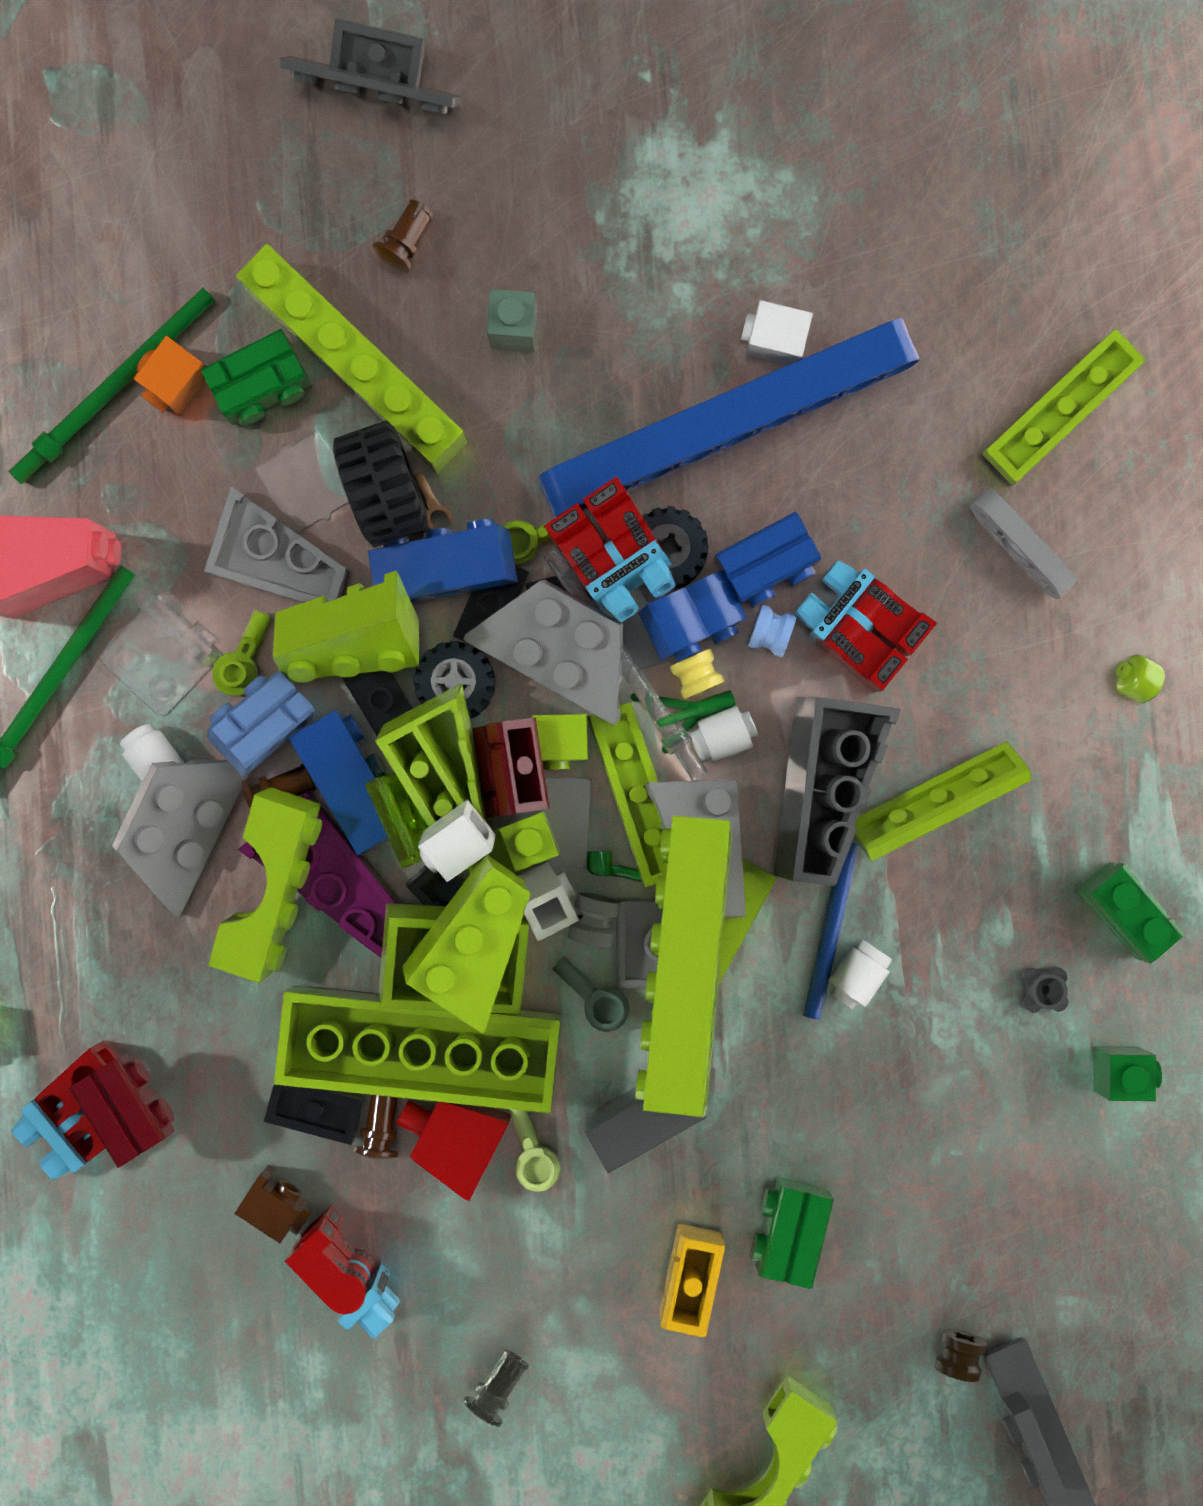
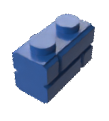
M796 511L718 552L714 557L718 570L724 571L740 605L749 601L752 608L774 597L776 593L773 587L789 580L791 586H795L816 574L812 566L821 560L820 553Z

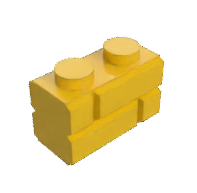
M678 1223L664 1285L665 1293L662 1294L659 1308L661 1328L697 1337H706L725 1250L722 1233Z

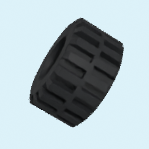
M386 420L334 438L333 454L338 473L364 538L375 548L426 530L427 515L396 429Z

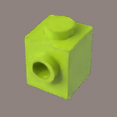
M587 714L532 715V718H536L544 770H570V761L588 760Z

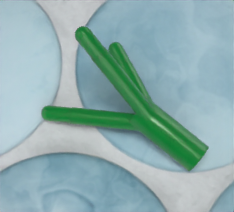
M730 690L696 702L641 693H632L630 696L634 702L682 710L662 717L657 721L659 727H664L686 720L662 747L664 753H669L701 718L736 706L734 696Z

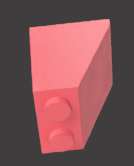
M0 515V616L16 618L111 579L114 575V566H118L121 560V544L119 539H116V533L89 518Z

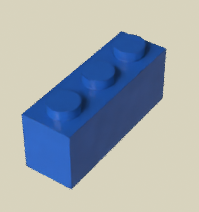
M493 519L469 522L465 531L451 533L450 528H438L424 532L425 539L409 542L408 537H403L383 544L382 548L368 550L373 586L384 582V574L397 570L412 604L518 583L510 530L501 525L494 524Z
M334 710L288 739L356 854L362 855L409 828L410 826L405 818L411 815L400 794L395 792L391 795L382 779L387 777L388 774L377 755L373 753L368 756L360 743V740L365 738V735L352 714L345 717L342 712Z

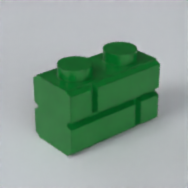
M282 329L201 369L222 414L232 425L240 422L241 426L253 424L265 416L264 409L278 402L282 406L290 405L300 400L305 395L304 389L312 385L288 337Z
M1109 862L1077 890L1081 897L1137 960H1143L1147 963L1156 961L1185 934L1173 919L1167 918L1168 913L1126 864Z
M781 1177L776 1178L774 1189H766L762 1201L761 1215L767 1216L764 1232L755 1233L750 1253V1259L756 1261L759 1276L779 1282H787L791 1285L807 1289L813 1288L834 1201L829 1190Z

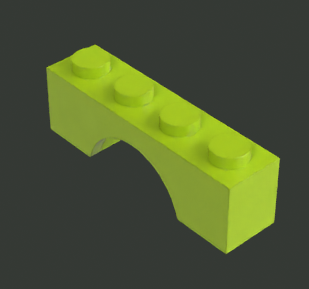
M272 787L254 795L243 839L256 850L264 864L267 877L265 895L256 910L236 912L219 924L208 966L256 983L263 981L272 972L279 971L287 952V947L282 945L286 930L289 931L293 926L298 913V905L294 904L298 888H302L310 870V863L305 861L309 846H313L316 843L321 831L322 820L317 818L321 804Z
M786 1375L762 1412L766 1430L774 1441V1454L767 1471L758 1481L743 1489L720 1490L712 1488L700 1506H787L786 1500L795 1487L801 1488L807 1481L812 1470L811 1462L820 1449L826 1450L835 1438L838 1421L832 1405Z

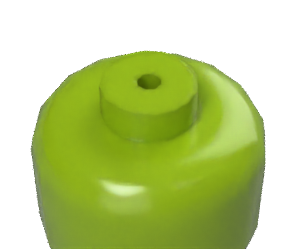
M1136 654L1131 656L1128 661L1121 662L1115 671L1116 676L1119 677L1117 682L1118 692L1138 703L1152 700L1160 693L1164 686V669L1144 655Z

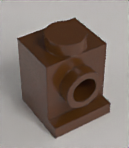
M268 1165L260 1173L234 1214L280 1244L289 1231L297 1236L312 1211L305 1207L308 1201L301 1197L302 1192L300 1189L287 1180L279 1179L276 1181L271 1176L276 1169Z

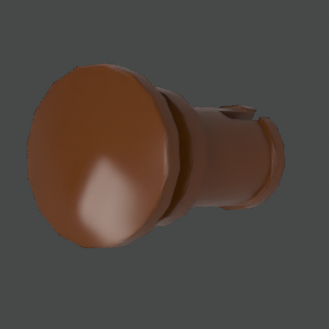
M413 199L407 203L406 209L393 230L385 232L382 237L384 243L374 242L371 247L373 255L382 264L401 274H408L412 266L408 259L413 258L417 251L415 244L434 217L431 210L424 204L421 210L417 211L416 209L420 202Z
M304 764L268 780L266 776L259 778L260 783L250 786L247 779L242 780L243 793L249 809H251L254 795L269 787L296 796L316 790Z
M371 1095L366 1128H361L360 1136L364 1137L363 1146H354V1152L373 1159L398 1157L399 1152L390 1149L391 1141L396 1140L397 1133L393 1132L398 1097Z

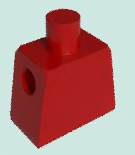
M408 1099L396 1125L419 1136L410 1158L460 1197L470 1201L509 1125L511 1115L492 1107L437 1102L432 1112Z

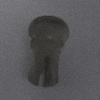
M504 1349L503 1355L485 1383L479 1382L477 1385V1396L475 1398L465 1396L463 1399L465 1406L478 1419L495 1427L502 1425L503 1420L498 1415L500 1409L506 1410L509 1405L508 1396L524 1371L529 1367L525 1360L520 1361L521 1357L508 1349Z

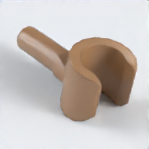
M423 472L416 473L414 478L428 510L426 513L427 526L431 530L435 529L431 523V515L437 510L444 511L447 514L451 525L453 519L451 512L448 508L441 506L437 498L434 497Z

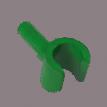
M588 851L587 869L592 875L623 877L642 882L638 870L621 865H612V851Z

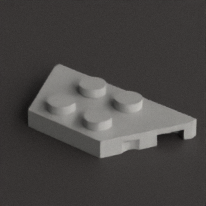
M543 579L465 635L463 640L612 725L618 723L621 717L619 687L622 681L620 651L623 645V623Z
M205 758L190 760L182 764L175 763L174 761L152 763L112 844L116 852L134 870L135 874L153 892L163 906L173 916L180 918L242 790V780L248 777V775L242 776L228 760L211 761Z

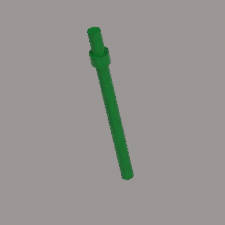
M202 287L48 434L43 431L31 443L33 448L8 471L11 476L20 484H23L46 461L52 463L64 451L62 446L133 380L138 373L137 366L141 358L148 351H155L165 336L174 341L215 302V299Z
M119 566L0 737V770L1 768L7 769L17 755L14 751L136 576L124 566Z

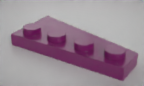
M311 792L301 796L307 800L319 803ZM320 806L317 818L322 820L321 831L316 843L313 846H309L305 860L310 863L309 874L302 888H298L297 892L306 898L305 901L318 911L322 910L339 923L340 928L381 958L386 903H401L363 856L356 854L346 835L325 809ZM248 842L237 849L249 859L253 858L264 867L259 854Z

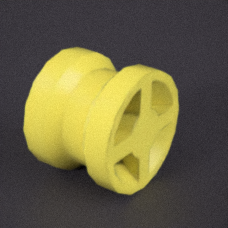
M711 649L695 654L670 666L673 676L678 677L683 685L681 694L684 700L725 682L722 674L716 672L713 667L714 655Z

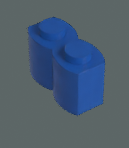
M723 570L649 603L638 612L661 661L674 656L677 663L701 652L702 650L698 643L712 638L716 645L739 633L736 625L747 619Z

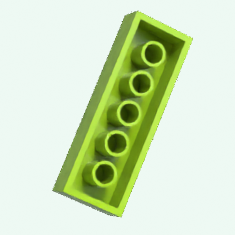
M672 815L671 828L662 829L660 856H663V863H668L666 876L658 875L655 903L658 904V908L663 909L662 924L653 923L650 946L654 956H658L657 972L648 971L646 983V1000L649 1003H654L652 1021L643 1020L641 1032V1050L649 1051L647 1070H638L635 1094L636 1099L644 1100L643 1111L695 1117L706 1116L732 845L731 821Z
M292 986L284 991L274 1085L551 1113L561 1013L521 1009L520 1014L491 1013L483 1035L448 1011L381 1008L379 994Z

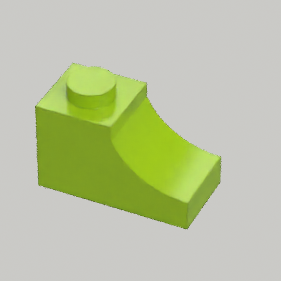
M545 811L493 830L496 834L493 849L487 854L511 872H517L559 856L560 850ZM478 860L476 863L468 867L470 874L477 866V864L480 862V860Z

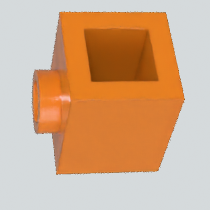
M165 336L155 351L150 350L141 358L137 366L138 373L133 379L145 389L141 397L162 413L169 407L181 416L206 384V380L201 372V369L206 366L168 336Z

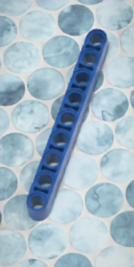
M896 318L555 466L542 473L538 480L555 518L576 503L583 510H586L588 507L582 499L616 476L626 490L630 491L898 374L918 363L920 357L903 319Z

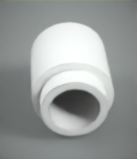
M737 705L697 721L699 726L688 730L702 763L711 759L715 763L754 747L751 738L759 735L749 710L740 713Z
M150 723L136 728L120 742L121 747L124 749V759L141 782H143L152 763L170 761L178 764L185 763L162 731L154 730Z
M862 939L856 948L852 946L828 980V982L835 986L831 995L851 1009H854L857 1003L866 1007L890 973L887 967L892 959Z

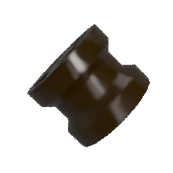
M950 1328L943 1329L940 1340L944 1347L942 1354L936 1357L934 1367L948 1377L965 1382H978L982 1372L978 1365L980 1356L986 1353L988 1343L981 1337L966 1331Z

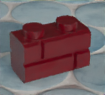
M536 718L501 721L472 728L482 793L485 795L483 800L486 818L550 809Z
M128 1052L69 1087L117 1168L160 1143L176 1131L171 1124L175 1121L171 1107L163 1098H155L147 1085L151 1080L147 1068L138 1058L131 1059Z

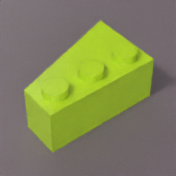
M397 570L384 574V582L364 589L358 583L347 587V595L327 602V599L321 596L275 612L273 660L281 673L289 681L303 683L310 682L315 678L332 676L353 677L359 673L375 671L397 672L403 668L418 667L419 618Z
M462 683L382 726L375 742L428 827L467 799L489 825L491 818H486L483 800L485 795L482 793L474 736Z
M484 856L402 966L407 985L483 1035L531 894L523 879L490 856Z

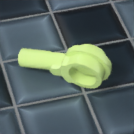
M509 1109L523 1151L516 1162V1177L520 1184L528 1190L535 1192L545 1191L558 1180L561 1170L560 1161L555 1152L550 1148L539 1145L529 1112Z

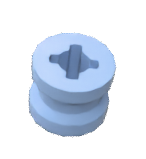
M762 604L756 616L747 647L753 649L764 647L770 649L772 655L782 658L794 628L796 615L790 613L779 615L773 613L771 607Z

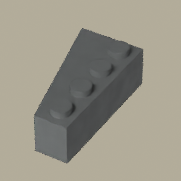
M796 697L774 867L775 876L796 882L836 886L856 832L854 828L861 806H866L871 789L868 788L877 763H882L888 746L885 744L891 725L896 724L901 709L820 697Z

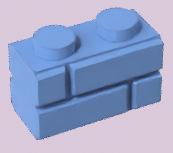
M279 671L269 679L264 674L257 677L245 688L244 693L247 697L234 707L229 702L224 704L209 718V722L212 725L208 728L207 738L244 777L285 744L290 736L299 732L313 720L314 707Z

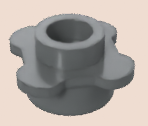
M1053 967L1050 971H1038L1035 968L1027 969L1022 975L1027 991V996L1023 1000L1024 1007L1032 1013H1036L1040 1009L1057 1012L1065 1010L1069 1003L1067 998L1068 990L1065 983L1068 978L1067 973L1059 967ZM1043 986L1049 987L1047 994L1042 993L1041 989Z

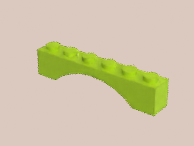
M267 243L235 275L246 292L320 358L383 421L387 420L396 429L399 438L436 474L468 443L464 431Z

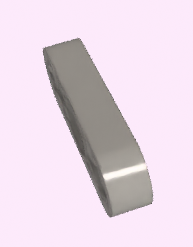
M987 488L970 503V510L976 519L1048 595L1055 599H1060L1076 584V578L1071 570L996 491Z

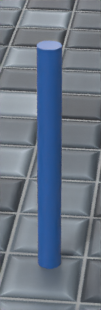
M851 843L837 884L831 887L803 1016L821 1020L829 984L828 980L832 971L859 844Z

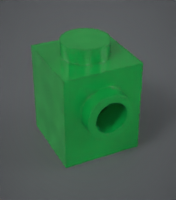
M1094 1046V1092L1109 1101H1156V1088L1161 1086L1162 1070L1160 1063L1156 1061L1155 1054L1140 1047Z

